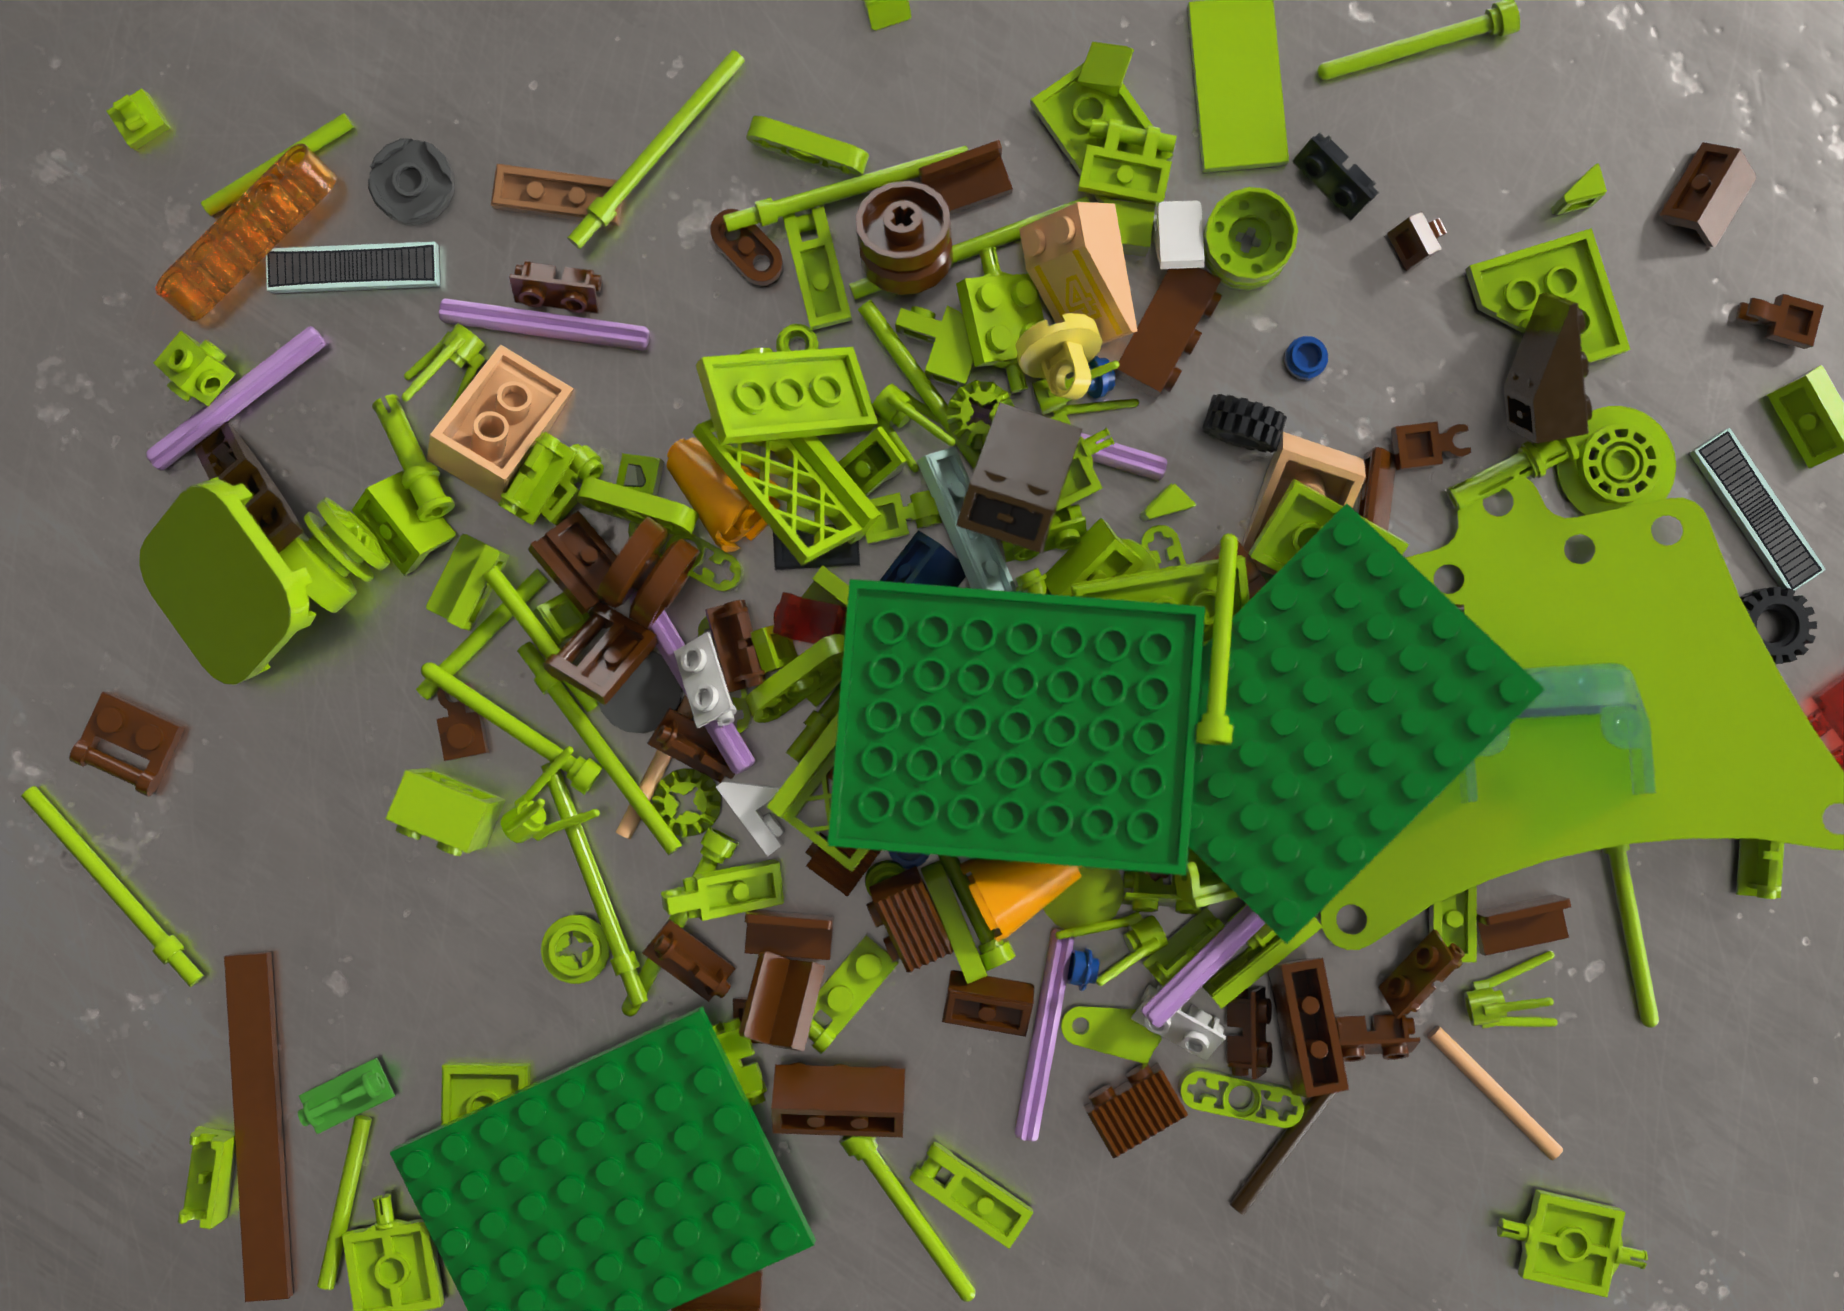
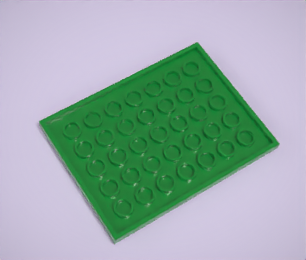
M1346 503L1232 617L1225 715L1229 716V724L1233 726L1232 744L1209 745L1196 742L1189 847L1288 944L1546 689ZM1213 638L1202 648L1197 723L1202 722V714H1207Z
M850 579L827 846L1186 875L1205 606Z
M703 1006L404 1142L389 1152L468 1311H668L814 1246L816 1241Z

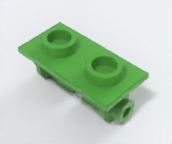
M375 1058L300 1094L299 1098L303 1104V1109L298 1111V1117L303 1126L311 1124L316 1134H319L395 1097V1094L378 1058Z

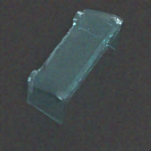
M1617 663L1524 668L1546 690L1517 718L1600 714L1601 729L1605 739L1617 748L1629 749L1633 795L1656 793L1650 722L1635 677L1627 667ZM1509 726L1479 756H1491L1501 752L1509 741ZM1474 760L1459 774L1461 803L1478 801Z

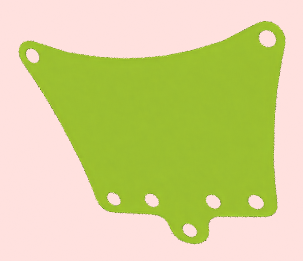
M1512 476L1490 486L1489 488L1479 492V494L1512 479ZM1521 476L1502 487L1507 489L1513 497L1512 509L1503 516L1489 514L1483 506L1484 497L1465 506L1462 510L1458 508V529L1455 537L1446 546L1405 557L1433 584L1434 574L1439 567L1443 565L1457 566L1464 575L1463 586L1453 594H1443L1454 604H1464V613L1546 690L1321 910V925L1326 937L1335 946L1345 950H1360L1378 941L1431 905L1491 879L1545 861L1626 844L1678 839L1756 838L1814 848L1844 850V834L1830 832L1823 823L1824 811L1830 805L1844 804V771L1810 724L1775 665L1738 594L1709 519L1702 507L1695 501L1683 497L1668 498L1580 517L1564 518L1552 513L1545 506L1533 482ZM1672 516L1680 521L1683 533L1677 543L1662 545L1653 538L1651 528L1657 518ZM1585 535L1593 541L1595 553L1589 562L1576 564L1566 557L1564 546L1570 537ZM1356 905L1364 910L1367 916V923L1360 933L1349 935L1338 927L1336 917L1342 907Z

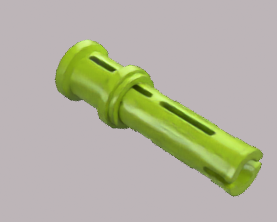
M395 394L385 396L391 409L390 413L387 412L381 398L377 399L372 404V408L376 412L404 470L402 485L406 490L411 491L419 509L416 513L420 521H431L446 515L455 507V503L451 497L445 495L438 480L440 476L438 467L433 463L427 462L422 448L406 418L398 396Z
M1573 437L1538 444L1527 441L1521 444L1517 454L1454 486L1448 487L1446 489L1454 508L1462 510L1465 506L1482 497L1486 499L1504 489L1502 488L1503 486L1521 476L1540 478L1546 475L1548 468L1566 459L1570 461L1579 458L1578 447ZM1512 476V479H1510V480H1508V481H1506V482H1504V483H1501V484H1499V485H1497V486H1495V487H1493V488H1491V489H1489V490H1487V491H1485V492L1479 494V492H1481V491H1483V490L1489 488L1490 486H1492V485H1494V484H1496V483H1498V482H1500V481H1502V480H1504V479H1506V478Z

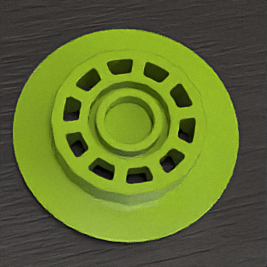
M1607 406L1593 410L1592 418L1588 420L1589 434L1573 437L1578 447L1579 458L1574 461L1566 459L1557 464L1559 481L1565 495L1585 515L1666 499L1671 491L1676 474L1675 452L1665 430L1649 415L1625 406ZM1615 432L1620 433L1622 437H1617ZM1602 437L1606 440V442L1600 444L1597 441V439ZM1590 451L1595 452L1593 460H1589ZM1589 468L1594 469V473L1596 475L1594 479L1590 474ZM1602 483L1608 489L1604 491L1598 485ZM1639 483V489L1636 491L1635 485ZM1624 489L1622 496L1616 495L1617 490Z

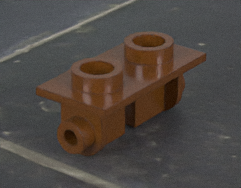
M525 261L524 265L517 264L514 274L509 276L515 303H523L529 307L546 306L561 308L574 313L599 312L596 292L601 291L602 275L594 274V270L564 267L560 280L555 279L557 272L555 265Z
M741 599L705 609L728 693L763 684L766 680L765 670L761 669L750 632L753 629L748 614L749 610L745 600Z
M669 707L647 744L720 783L724 777L732 779L735 773L729 768L705 726L697 728L694 720Z
M671 919L666 922L642 952V954L708 1002L715 995L723 998L731 987L727 979L736 968Z
M1433 929L1378 987L1397 1019H1400L1403 1014L1408 1015L1411 1011L1417 1012L1420 1009V1005L1437 989L1434 982L1436 980L1443 982L1456 968H1460L1463 964L1461 960L1465 956L1463 950L1454 943L1447 947L1436 929Z
M1265 986L1251 991V996L1248 995L1247 988L1227 1004V1027L1243 1028V1035H1227V1066L1232 1067V1075L1248 1076L1249 1069H1252V1079H1258L1267 1073V1068H1270L1272 1065V1043L1266 1041V1024L1271 1023L1272 1002L1270 998H1266Z
M1394 1014L1373 1015L1374 1031H1367L1365 1015L1335 1016L1344 1062L1360 1061L1369 1054H1382L1383 1059L1386 1060L1403 1059L1408 1057L1409 1053L1413 1052L1421 1042L1420 1037L1409 1038V1035L1415 1034V1022L1413 1017H1405V1014L1400 1019H1397Z

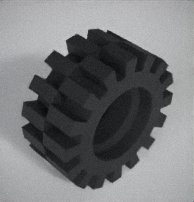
M1217 394L1212 396L1202 430L1213 438H1220V441L1233 443L1237 447L1243 446L1248 450L1255 451L1256 449L1260 452L1266 453L1268 451L1274 453V451H1277L1287 416L1281 411H1275V408L1263 406V403L1257 401L1251 402L1243 397L1239 399L1233 395Z
M1769 587L1757 589L1740 597L1756 629L1759 616L1766 610H1774L1783 617L1785 633L1782 638L1774 643L1762 639L1775 664L1789 663L1797 660L1796 656L1804 655L1809 650L1805 647V644L1813 643L1816 637L1809 634L1810 629H1817V621L1809 622L1808 618L1809 615L1815 614L1813 607L1805 608L1803 604L1808 600L1803 595L1794 596L1796 591L1790 588Z

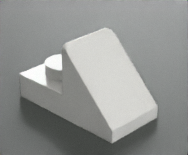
M1168 201L1158 204L1157 215H1154L1152 238L1160 269L1204 268L1202 206L1200 201Z
M723 781L716 786L717 790L767 856L784 844L780 838L785 833L782 826L770 812L764 816L759 810L772 800L781 787L735 781Z

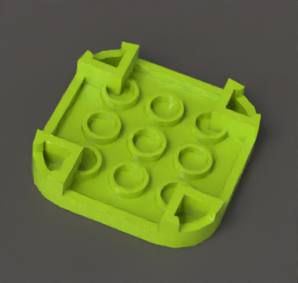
M217 477L190 486L180 493L144 539L140 549L139 566L143 581L151 596L201 666L216 680L224 684L237 685L270 669L271 667L268 662L298 630L312 624L316 613L309 610V599L305 586L313 583L305 567L294 572L290 571L244 507L253 497V494L243 484L232 486L219 480Z

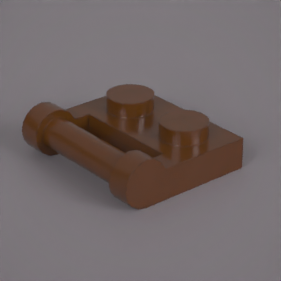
M601 602L589 610L588 614L590 617L557 655L551 654L546 659L543 667L555 679L566 681L593 699L606 705L656 647L658 640L656 634ZM602 628H610L577 666L572 664Z
M102 692L80 740L76 742L71 750L69 760L82 767L88 764L135 786L137 792L150 797L158 788L186 727L111 692ZM101 738L150 760L147 768L144 771L97 750Z

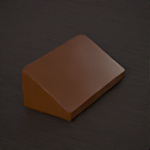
M1375 447L1364 454L1366 478L1360 489L1357 513L1388 531L1396 471L1395 456L1384 448Z
M952 970L949 976L942 1022L1026 1037L1034 1002V985L991 976L968 984L962 971Z

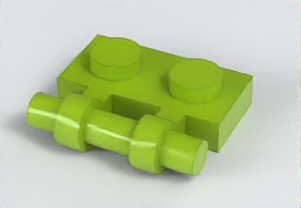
M1110 118L1109 122L1092 119L1089 136L1105 139L1104 148L1087 144L1078 191L1130 202L1152 204L1158 207L1160 202H1164L1172 161L1155 158L1156 151L1161 150L1173 153L1177 136L1161 133V128L1148 125L1147 129L1122 125L1123 120ZM1122 142L1143 147L1142 155L1118 151V143Z

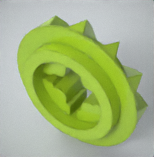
M974 380L966 384V386L959 387L950 399L947 407V422L950 431L959 442L970 448L982 449L991 426L989 424L986 425L982 420L977 423L973 422L970 426L967 425L974 414L970 400L974 404L977 403L981 408L991 405L993 402L995 403L989 413L991 424L999 403L1015 406L1009 393L996 385L994 381Z
M684 768L672 771L658 783L652 802L654 808L675 835L689 837L705 832L708 827L715 823L721 810V795L716 788V783L708 775L695 769ZM697 787L698 790L695 793L696 796L693 803L698 806L697 809L702 814L687 810L680 814L678 818L675 817L680 803L671 794L672 791L676 794L687 795Z
M567 915L555 921L545 932L541 944V956L545 967L555 978L565 983L580 984L594 979L603 971L610 958V947L600 923L586 915ZM571 931L579 943L586 942L588 944L592 942L593 946L588 947L582 953V967L574 954L567 955L566 953L560 955L559 953L571 945Z

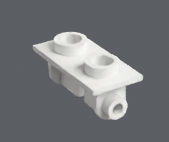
M706 632L674 651L697 728H701L713 720H717L719 726L729 725L735 721L734 714L737 712L735 705L731 702L709 632Z
M1148 985L1141 998L1144 1002L1132 1015L1131 1019L1143 1025L1149 1031L1161 1035L1184 1048L1187 1052L1197 1055L1206 1061L1226 1038L1223 1035L1225 1026L1219 1024L1220 1019L1191 1005L1186 1014L1180 1008L1162 1027L1157 1028L1145 1018L1141 1010L1163 987L1158 985L1154 988Z

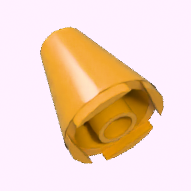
M691 437L687 440L685 438L679 439L670 447L667 453L669 459L666 464L668 471L693 510L699 514V519L715 544L725 553L740 549L735 542L744 536L752 541L768 525L696 437ZM741 463V468L748 476L759 479L760 473ZM769 479V483L777 485L774 481ZM768 496V501L775 509L779 510L781 504L775 500L776 498Z
M974 858L959 864L963 875L972 872V875L968 876L971 883L968 887L990 931L999 927L994 930V937L997 942L1008 938L1082 877L1078 870L1082 866Z

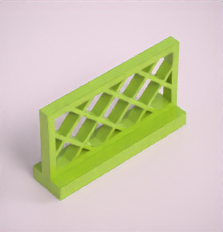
M712 419L697 424L692 431L801 565L847 541L852 544L860 540L881 515L816 436L749 442L761 446L760 456L742 450V443L732 444V446L727 444L719 445L718 439L712 433L715 431ZM770 450L777 455L783 464L770 460ZM741 463L760 469L759 479L748 476L741 468ZM769 473L786 478L787 489L769 483ZM797 482L801 484L811 497L797 492ZM768 496L787 502V513L775 509L768 501ZM797 506L815 511L814 522L796 516ZM824 515L831 520L837 529L824 525ZM796 529L813 534L814 545L807 548L797 536Z
M837 713L766 807L778 817L786 820L853 872L870 849L858 848L852 857L849 858L837 847L827 846L828 841L817 833L827 830L829 833L832 793L829 790L828 775L834 768L838 725ZM822 784L823 794L813 796ZM824 800L827 825L809 827L797 817L807 802Z

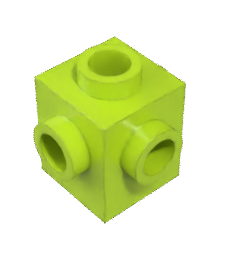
M181 330L153 362L171 380L167 387L187 402L194 397L207 406L214 401L235 375L222 362L227 356L223 351L206 339L201 344Z

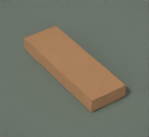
M496 164L491 206L493 209L582 221L588 214L586 209L597 196L602 198L617 180ZM622 202L615 209L617 215L608 225L619 226Z

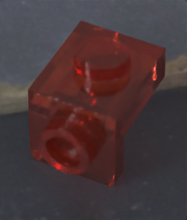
M783 592L780 603L774 611L773 633L793 641L814 645L827 636L841 634L847 608Z

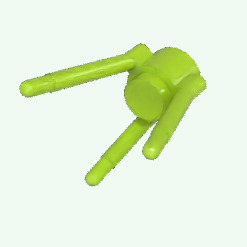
M457 323L451 332L448 331L437 345L404 374L406 380H411L428 366L402 394V400L409 401L447 360L459 368H462L467 363L469 366L451 405L452 407L474 379L478 368L485 361L486 358L479 353L485 346V343L467 328Z
M1114 360L1091 369V380L1117 369L1119 362ZM1065 377L1066 389H1069L1072 385L1074 377L1069 379ZM1040 378L1041 380L1032 383L1043 415L1051 412L1056 415L1062 411H1065L1066 415L1117 410L1137 407L1139 405V400L1135 398L1067 405L1066 402L1072 400L1052 394L1046 378Z
M893 383L886 386L872 403L874 412L879 416L876 426H882L907 460L906 463L912 472H918L919 466L892 426L894 424L898 428H902L912 419L948 446L952 447L955 445V440L923 416L925 415L940 424L929 407L915 399L906 390L902 392Z
M571 746L566 747L527 792L515 800V807L502 816V830L511 841L523 843L530 837L540 841L551 833L586 822L600 815L598 809H593L545 825L544 799L539 798L536 801H532L574 751Z
M1139 911L1123 918L1073 927L1055 933L1057 939H1065L1129 927V931L1123 934V938L1131 953L1097 977L1096 983L1099 986L1115 978L1143 957L1168 946L1166 935L1158 920L1153 915L1143 919Z
M1547 951L1491 978L1472 982L1474 990L1464 993L1465 1006L1471 1025H1481L1482 1029L1495 1026H1557L1558 1021L1554 1018L1502 1017L1507 1016V1012L1552 1006L1554 1003L1552 998L1505 1002L1502 991H1493L1492 989L1553 959L1554 953Z

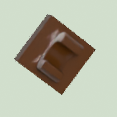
M1421 211L1405 219L1389 231L1387 236L1407 271L1440 251L1442 248L1437 238L1447 234V231L1440 218L1428 223Z

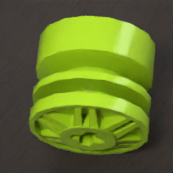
M1246 187L1229 193L1216 204L1203 231L1204 264L1206 269L1214 276L1222 279L1220 283L1230 289L1249 291L1266 286L1279 276L1296 248L1298 226L1293 210L1281 196L1268 189ZM1245 235L1252 237L1251 244L1255 246L1251 247L1249 252L1241 251L1242 243L1239 241H1242Z
M324 497L317 504V509L325 521L312 512H308L304 516V521L313 536L308 537L304 533L300 534L278 554L291 572L305 567L313 583L305 586L307 595L321 607L332 613H337L357 594V590L348 575L352 573L361 580L370 582L374 579V573L367 563L382 571L390 564V559L380 547L376 536L357 516L343 509L333 500Z

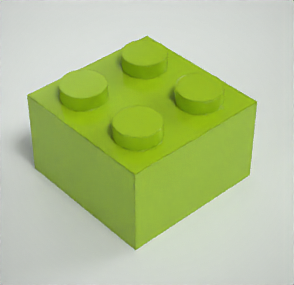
M429 768L405 770L385 819L398 824L395 830L400 834L418 840L421 839L422 835L438 841L436 848L455 856H461L462 852L471 853L472 851L487 847L506 800Z

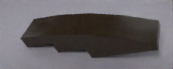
M228 421L193 447L209 480L218 477L219 480L232 486L243 484L253 494V497L244 507L278 553L304 532L273 480Z

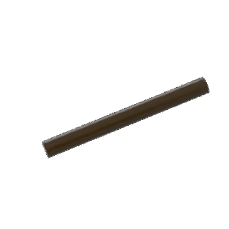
M1336 1093L1310 1097L1304 1105V1113L1301 1120L1296 1125L1285 1130L1230 1203L1237 1212L1243 1216Z

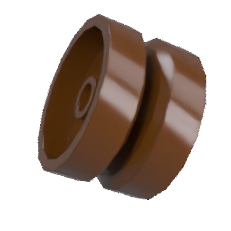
M891 182L873 190L861 202L855 216L861 266L870 282L883 291L900 295L915 294L936 286L948 274L953 261L949 206L940 193L928 185L917 182Z
M647 517L629 538L611 565L596 593V597L616 608L624 605L634 591L637 590L638 593L629 609V618L647 630L652 627L665 608L668 609L686 583L689 577L688 573L701 551L684 539L674 541L662 556H659L666 543L668 529L650 517Z

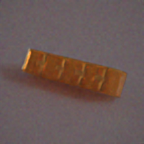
M302 143L291 147L164 272L156 284V294L188 320L197 321L203 318L333 189L337 179L335 172L307 145Z

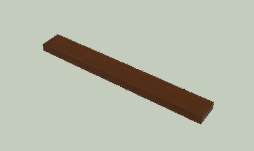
M272 951L229 954L224 956L245 1302L289 1299L293 1295Z

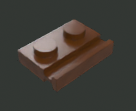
M578 510L545 533V536L532 542L528 551L579 612L584 615L593 606L602 602L601 599L596 597V593L617 555Z

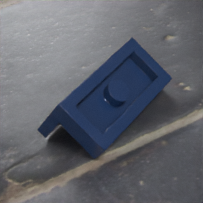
M918 530L879 581L958 587L966 575L958 558L942 544Z

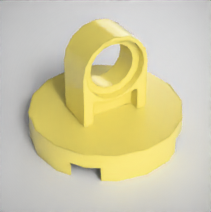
M1069 313L1062 315L1064 322L1048 326L1047 320L1040 321L1026 330L1016 342L1017 361L1022 372L1034 378H1046L1048 387L1055 396L1071 400L1082 398L1088 391L1091 382V372L1088 363L1100 352L1103 342L1095 320L1084 314ZM1074 371L1072 385L1069 389H1066L1065 377L1068 373Z

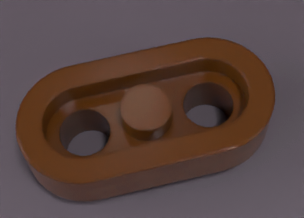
M726 209L718 213L714 217L710 228L712 240L716 248L752 284L764 286L775 282L783 269L782 255L778 247L756 224L738 229L741 232L740 237L736 240H728L725 237L727 230L723 215L740 210ZM759 259H766L770 265L766 270L758 271L754 268L755 262Z

